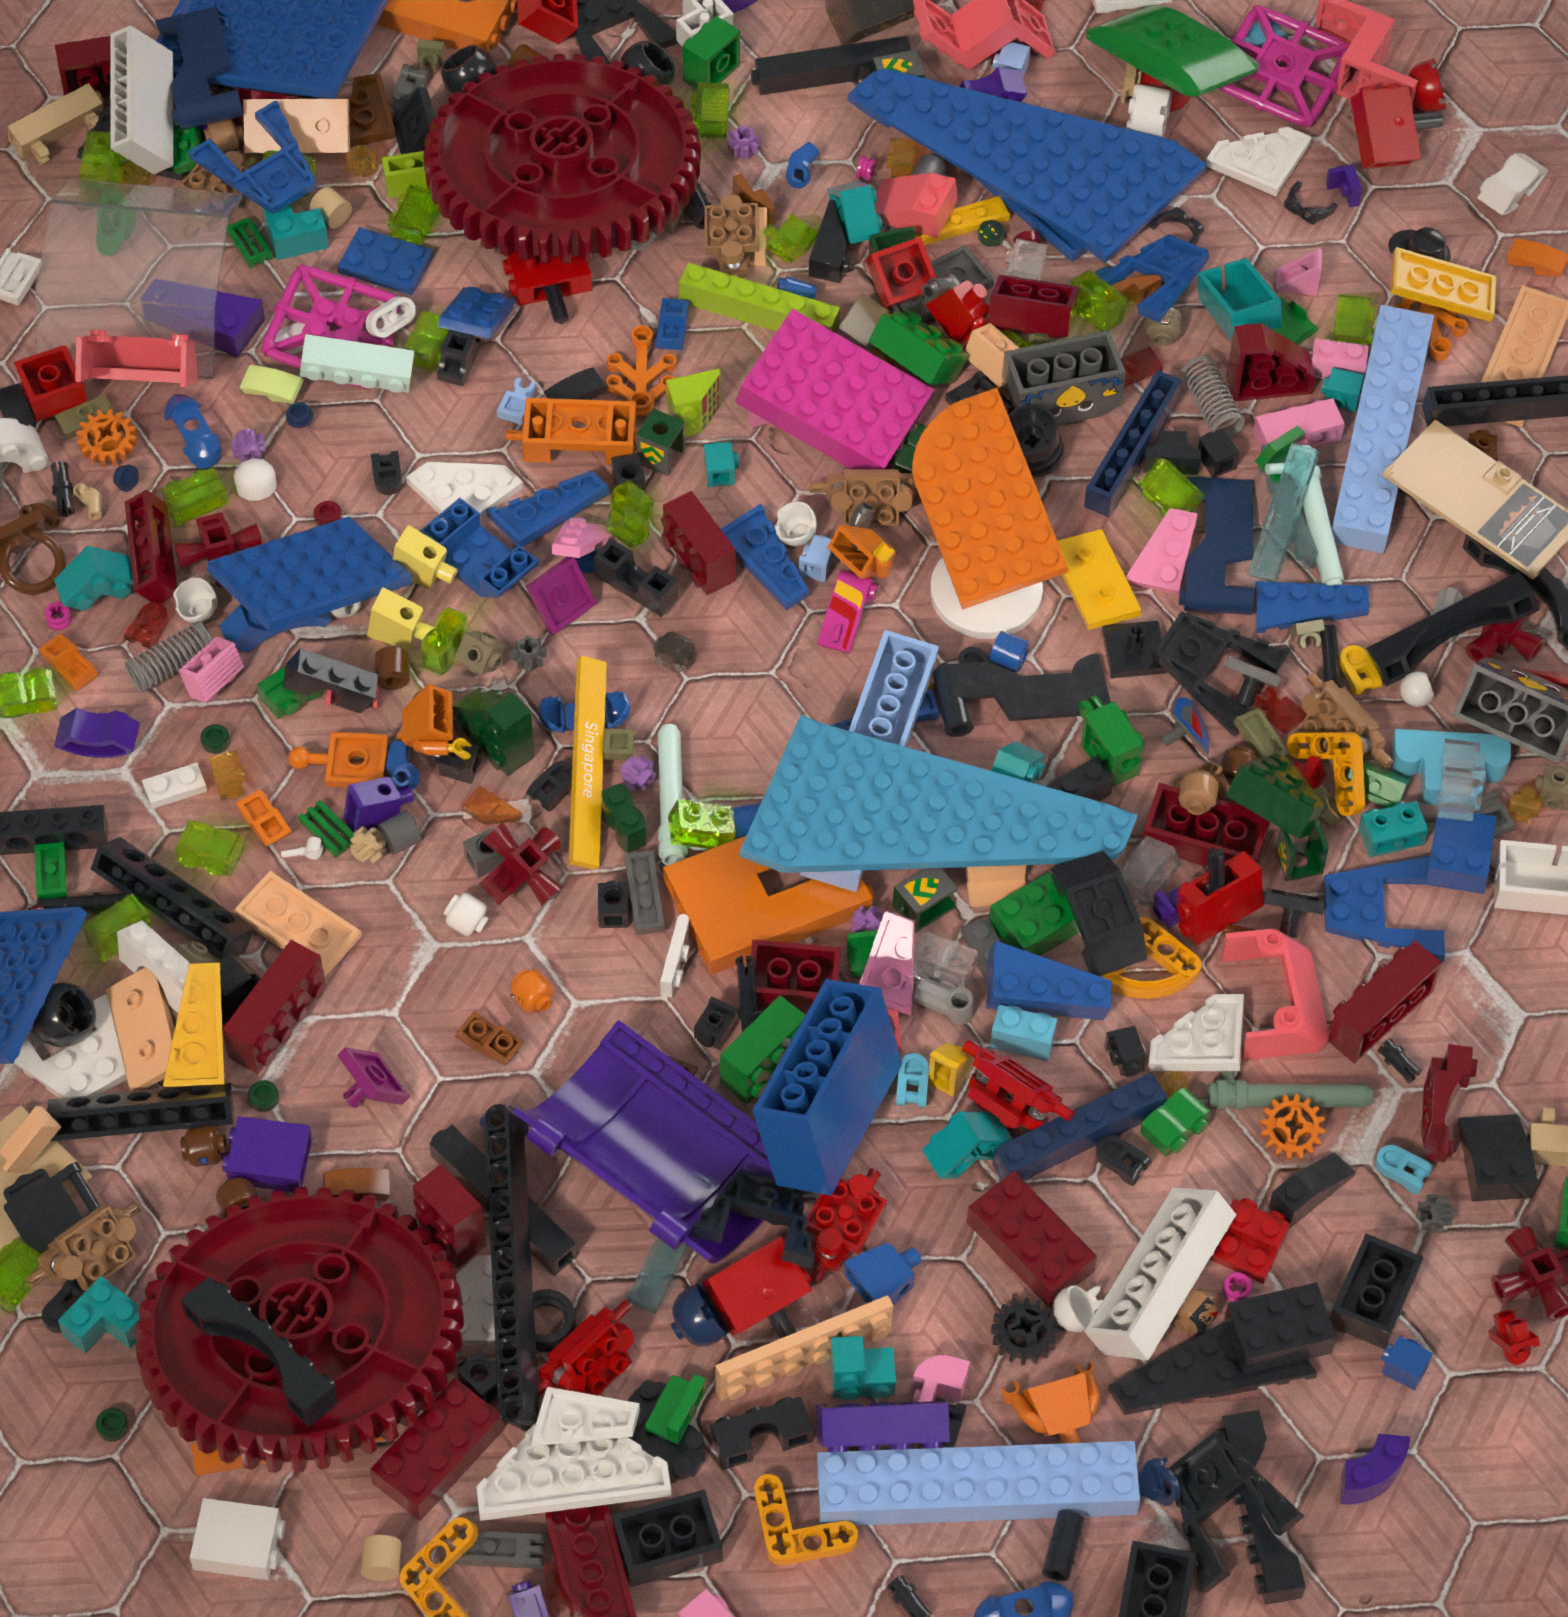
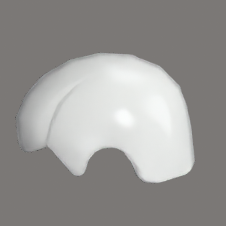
M252 458L243 461L235 469L234 481L240 497L249 501L262 500L270 497L276 490L277 482L274 468L264 459Z
M796 501L787 503L777 512V525H775L777 536L780 541L787 545L800 546L807 544L817 531V519L810 506Z
M189 578L181 582L174 592L175 609L179 616L188 623L196 621L202 623L213 616L218 606V599L214 589L203 578Z

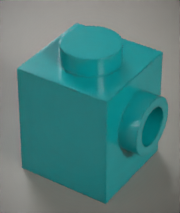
M1332 367L1330 378L1324 377L1321 393L1325 394L1324 400L1333 398L1338 409L1356 412L1364 375Z
M731 442L704 444V466L707 487L735 485V469H739L738 453L732 452Z

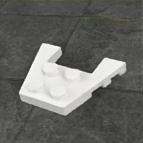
M106 994L93 1001L96 1009L94 1025L96 1031L88 1035L84 1041L67 1047L42 1061L29 1040L25 1039L20 1049V1054L13 1064L23 1069L24 1073L29 1077L35 1078L44 1084L47 1090L59 1098L100 1095L127 1080L110 1004Z

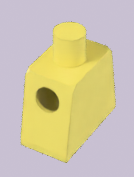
M409 525L395 545L393 560L398 561L413 575L412 582L426 588H431L437 578L451 584L458 571L457 568L445 563L447 549Z
M382 587L371 609L367 637L404 649H410L415 638L430 643L435 627L421 622L423 608Z

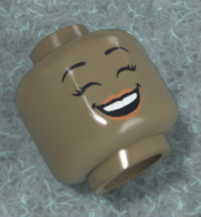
M1172 306L1160 322L1147 318V336L1157 345L1166 346L1172 344L1181 335L1182 314Z

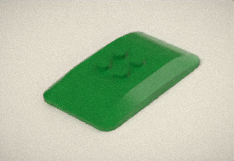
M1146 6L1093 26L1086 31V39L1186 96L1205 94L1252 75L1258 71L1259 67L1256 60L1226 37L1189 16L1165 6Z

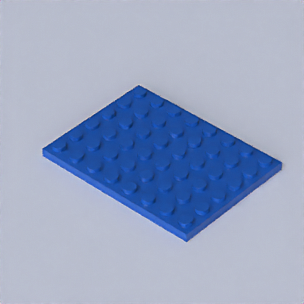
M180 0L171 16L216 7L232 69L207 80L209 84L335 99L389 0ZM161 33L156 42L173 52L174 79L184 63L178 37L170 38Z

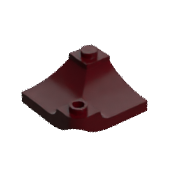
M1448 1044L1444 1058L1432 1057L1423 1086L1421 1135L1425 1147V1155L1432 1162L1445 1163L1447 1157L1452 1158L1454 1140L1449 1139V1127L1445 1125V1115L1460 1088H1467L1470 1077H1476L1478 1060L1472 1059L1473 1047Z

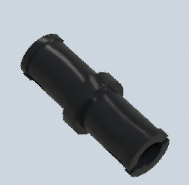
M58 461L59 469H57L56 462L50 466L54 483L51 487L52 494L56 496L57 514L61 517H68L66 509H69L70 516L75 514L72 497L74 486L70 482L68 463Z

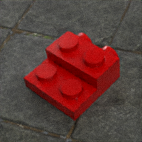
M1242 1198L1240 1201L1233 1199L1230 1207L1236 1213V1216L1209 1260L1236 1272L1243 1273L1249 1278L1264 1284L1288 1234L1290 1223L1286 1222L1285 1216L1277 1211L1266 1213L1257 1209V1204L1250 1199Z

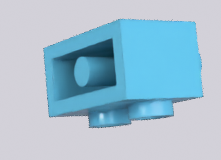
M999 1005L992 1028L990 1047L1048 1061L1055 1038L1057 1018L1042 1012L1032 1013L1024 1011L1013 1005Z

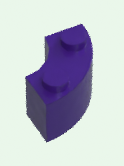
M997 67L984 78L963 80L959 86L1021 102L1027 95L1021 71Z
M75 708L61 717L54 747L72 754L92 758L124 756L134 751L140 722L134 720L128 714L117 710L110 713H93Z
M1378 1434L1375 1446L1367 1455L1359 1459L1346 1460L1341 1473L1340 1504L1363 1503L1380 1496L1390 1488L1403 1467L1410 1444V1437Z

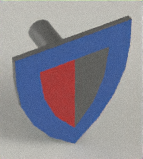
M1179 697L1173 702L1172 706L1175 728L1163 735L1161 739L1166 746H1169L1188 733L1208 755L1209 738L1201 715L1193 700Z

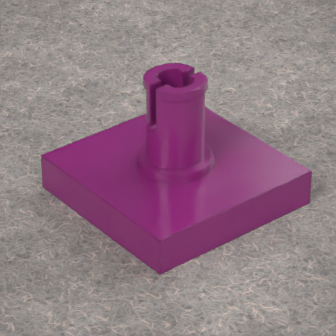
M565 557L525 586L548 633L556 634L597 604L574 557Z
M345 1047L337 1055L356 1081L343 1094L344 1099H348L346 1102L350 1106L357 1108L366 1097L373 1101L403 1105L410 1098L379 1053Z

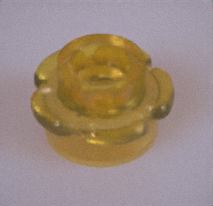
M1166 1071L1162 1074V1079L1159 1081L1160 1086L1169 1098L1179 1089L1185 1087L1188 1090L1189 1083L1186 1081L1187 1076L1181 1071ZM1176 1081L1177 1084L1173 1085L1171 1082Z

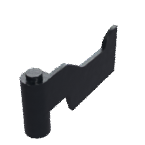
M1099 654L1089 655L1078 660L1073 666L1072 673L1022 676L989 662L958 664L946 662L938 665L932 673L945 731L951 737L967 735L974 729L968 704L969 700L995 698L1009 721L1081 716L1078 703L1084 699L1088 700L1093 695H1097L1103 706L1111 703Z

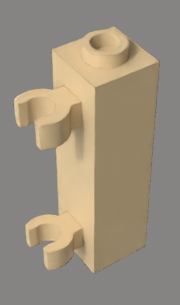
M88 83L9 125L8 140L22 159L34 154L36 160L42 166L50 161L48 157L50 152L46 147L47 145L85 125H88L89 130L94 128L99 115L103 111V97L99 91H94Z
M1543 1107L1542 1115L1539 1116V1123H1531L1527 1134L1534 1163L1568 1167V1126L1554 1125L1555 1108Z

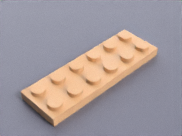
M1522 285L1481 382L1544 377L1568 319V300ZM1525 420L1507 421L1506 423L1522 428Z
M887 1295L715 1365L716 1393L720 1401L728 1398L730 1400L737 1399L743 1396L747 1390L757 1386L758 1388H764L772 1384L779 1377L784 1375L793 1376L801 1372L806 1366L827 1362L830 1360L831 1338L863 1336V1343L870 1340L874 1342L882 1340L892 1330L893 1304L889 1296Z

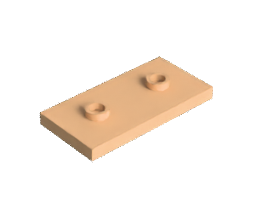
M349 99L243 100L244 153H276L281 150V147L255 119L256 111L275 100L279 103L280 110L289 124V129L293 137H295L301 153H350Z
M269 871L232 911L234 915L252 926L254 931L281 949H284L292 939L321 955L324 977L362 937L361 930L272 871Z
M146 967L106 989L131 1092L143 1091L164 1079L175 1030L165 992L156 976Z

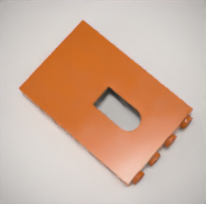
M389 0L376 25L421 39L444 42L445 46L458 50L469 45H478L491 53L493 49L495 50L498 47L502 31L507 30L512 13L517 12L518 6L517 0H473L471 2L457 0Z
M746 836L663 867V882L679 914H686L689 917V933L711 975L736 966L735 961L740 956H743V962H746V956H751L752 939L795 943L851 921L855 911L862 905L868 910L872 906V901L875 900L871 886L869 884L865 885L862 878L857 892L811 879L805 883L768 896L757 874L771 868L739 856Z

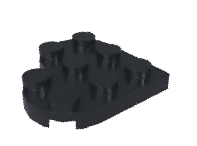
M648 1380L643 1382L640 1388L636 1389L628 1399L629 1402L640 1403V1412L633 1437L628 1438L641 1445L642 1450L654 1458L658 1456L666 1461L670 1483L675 1484L678 1480L687 1479L691 1475L694 1477L703 1466L705 1457L704 1437L701 1432L697 1431L690 1424L679 1444L645 1429V1424L667 1383Z

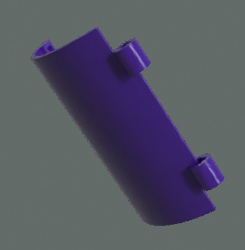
M617 1020L586 1062L553 1095L530 1110L521 1111L516 1107L513 1111L514 1115L531 1127L526 1136L529 1141L551 1157L556 1155L559 1150H562L653 1219L654 1222L649 1232L673 1250H676L684 1243L709 1263L714 1264L734 1252L765 1221L754 1217H743L738 1213L729 1211L721 1243L690 1235L693 1223L700 1220L705 1209L713 1205L714 1199L725 1191L726 1185L740 1169L774 1178L759 1129L754 1120L620 1020Z

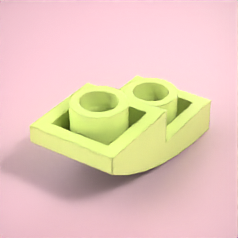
M249 365L239 388L245 394L266 395L272 402L294 403L304 380L301 377L284 371Z

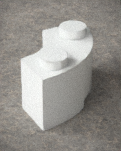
M1514 153V155H1511L1506 160L1502 170L1491 175L1490 178L1488 177L1482 183L1478 199L1501 215L1509 214L1519 207V204L1516 202L1524 194L1530 196L1535 191L1549 170L1524 153Z
M0 418V462L17 463L22 467L24 473L50 467V461L40 437L30 424L26 426L20 424L17 419Z

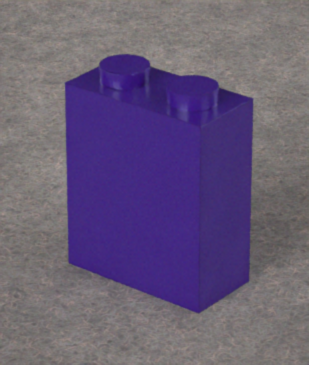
M238 1116L236 1127H231L229 1145H231L230 1154L224 1155L222 1171L226 1172L228 1179L236 1177L246 1178L256 1188L281 1189L286 1192H294L297 1187H302L313 1141L310 1125Z

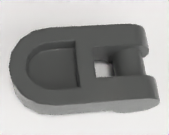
M403 64L400 76L393 88L394 103L395 98L400 99L401 96H403V99H409L418 86L425 88L429 81L430 70L424 68L417 70L413 69L412 65ZM410 79L417 80L416 83L409 82Z

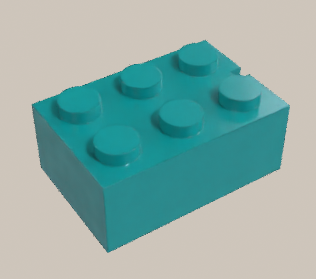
M1247 258L1224 264L1225 290L1223 291L1222 269L1220 266L1197 273L1198 299L1231 341L1234 326L1262 323L1270 329L1282 327L1281 300Z

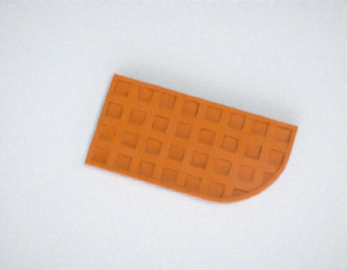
M994 388L960 400L940 412L926 427L917 443L913 457L912 473L916 489L962 610L1068 573L1066 561L998 389Z

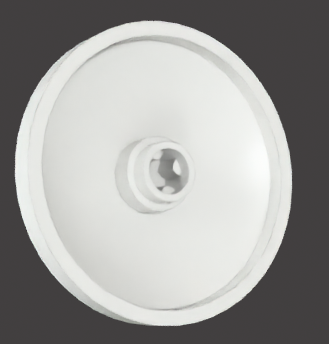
M943 558L939 560L934 568L930 586L933 607L942 621L963 635L979 639H996L1000 631L1014 634L1022 630L1038 613L1043 591V584L1040 582L962 610Z

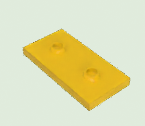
M1396 247L1392 259L1390 293L1491 322L1495 315L1497 276Z
M1102 529L1058 540L1069 571L1062 574V577L1088 630L1141 616V608Z

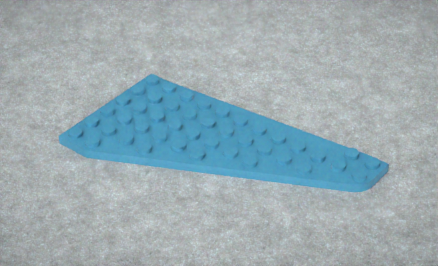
M800 715L740 849L739 856L782 873L1065 864L1103 850L1113 861L1123 854L1138 815L1106 803L833 727Z

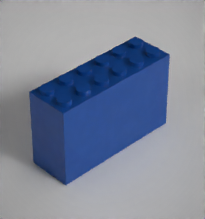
M826 979L752 1111L777 1186L832 1196L899 1071L902 1061L881 988Z

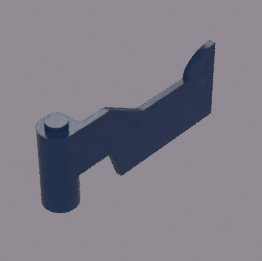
M216 7L155 20L157 29L164 36L170 38L178 37L184 61L171 83L176 110L171 111L175 126L180 125L181 130L242 117L243 111L238 91L235 90L211 96L207 81L232 69Z
M1187 476L1186 485L1189 493L1195 500L1205 503V538L1186 560L1185 588H1179L1178 605H1183V611L1252 615L1253 587L1226 586L1225 565L1253 560V480Z

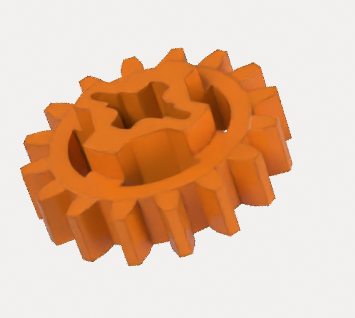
M109 409L105 415H103L101 410H97V417L88 414V423L80 422L81 430L76 433L78 449L82 450L83 458L90 457L91 464L93 465L99 460L102 467H105L107 462L117 466L116 460L118 459L126 462V453L133 455V446L137 445L136 427L132 426L130 417L124 419L123 412L121 411L115 416L112 409ZM120 430L124 432L125 438H122ZM89 438L92 439L94 446L89 443Z
M1286 1094L1281 1097V1103L1275 1099L1272 1100L1270 1105L1273 1110L1265 1108L1262 1113L1267 1119L1259 1121V1125L1266 1128V1130L1259 1134L1260 1137H1267L1269 1140L1265 1148L1274 1146L1276 1148L1274 1156L1277 1157L1283 1152L1287 1161L1290 1160L1292 1154H1295L1296 1158L1301 1160L1304 1154L1303 1151L1308 1155H1312L1314 1153L1312 1145L1319 1147L1322 1143L1317 1136L1326 1133L1325 1129L1319 1127L1325 1121V1117L1316 1116L1320 1109L1319 1106L1311 1109L1309 1107L1311 1099L1309 1098L1303 1103L1299 1102V1094H1295L1292 1101H1289ZM1288 1108L1285 1117L1274 1118L1279 1111ZM1301 1111L1307 1115L1310 1122L1305 1120L1301 1115ZM1293 1118L1294 1127L1299 1129L1291 1137L1290 1128L1286 1126ZM1274 1133H1278L1280 1135V1137L1283 1139V1143H1281L1276 1138ZM1300 1137H1310L1305 1144L1296 1146Z

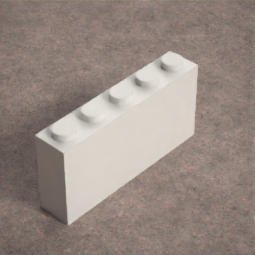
M130 25L111 34V149L148 172L156 174L174 166L173 116L171 112L173 110V94L171 90V83L173 82V52Z

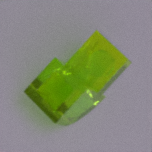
M792 213L779 230L768 224L763 231L770 238L766 248L786 263L795 262L811 248L818 234L816 230Z

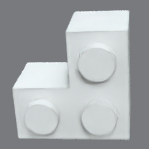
M683 0L684 16L676 20V41L683 46L688 38H692L704 23L709 22L715 16L733 26V12L721 0Z

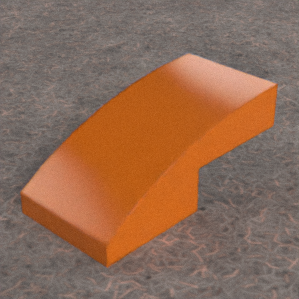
M1515 239L1506 257L1508 265L1533 267L1535 275L1561 277L1568 263L1567 253L1542 243L1523 239Z
M61 633L38 649L56 673L75 691L99 676L96 668L79 654L77 646Z
M261 789L236 802V808L266 847L292 834L291 829L277 808H273Z

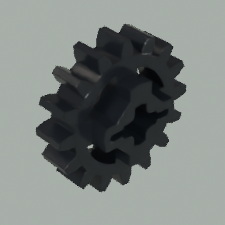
M1025 1297L1023 1304H1019L1016 1299H1012L1011 1308L1003 1304L1001 1306V1314L995 1313L993 1320L995 1324L991 1326V1334L995 1335L993 1336L992 1343L993 1345H1001L999 1347L1000 1356L1006 1353L1010 1354L1009 1362L1012 1363L1017 1357L1020 1358L1021 1365H1025L1026 1359L1030 1358L1034 1364H1037L1039 1355L1047 1359L1049 1357V1349L1054 1350L1056 1348L1057 1341L1055 1339L1059 1335V1329L1055 1328L1057 1326L1056 1317L1049 1318L1051 1314L1049 1307L1044 1310L1040 1309L1041 1301L1038 1300L1034 1305H1030L1029 1298ZM1013 1319V1324L1007 1325V1329H1004L1007 1322ZM1046 1333L1044 1339L1037 1345V1339L1042 1338L1043 1334Z

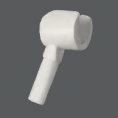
M310 837L306 847L281 851V856L286 858L305 855L309 859L317 860L320 858L324 846L320 845V838Z

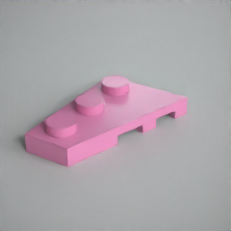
M1173 508L1168 510L1128 572L1126 579L1129 584L1179 595V588L1181 587L1197 520L1196 513Z
M571 518L564 522L552 544V554L580 558L594 551L595 545L604 546L609 538L613 540L620 538L621 527L586 523L585 519Z
M885 911L859 984L881 988L886 1007L911 1016L913 1015L915 921L893 912Z

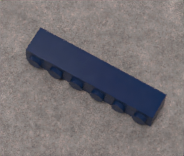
M1159 370L1155 372L1087 485L1084 501L1085 508L1106 517L1111 515L1142 463L1145 448L1152 446L1159 434V430L1162 429L1179 401L1181 379Z
M1151 1072L1074 1109L1075 1114L1068 1122L1058 1117L994 1148L992 1165L1001 1180L1015 1171L1025 1181L1095 1147L1104 1136H1117L1140 1125L1153 1111L1166 1102L1167 1095Z

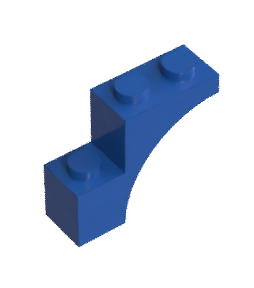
M239 605L219 626L225 640L233 642L238 650L250 652L257 645L278 633L306 626L325 628L332 619L329 612L269 632L243 605Z

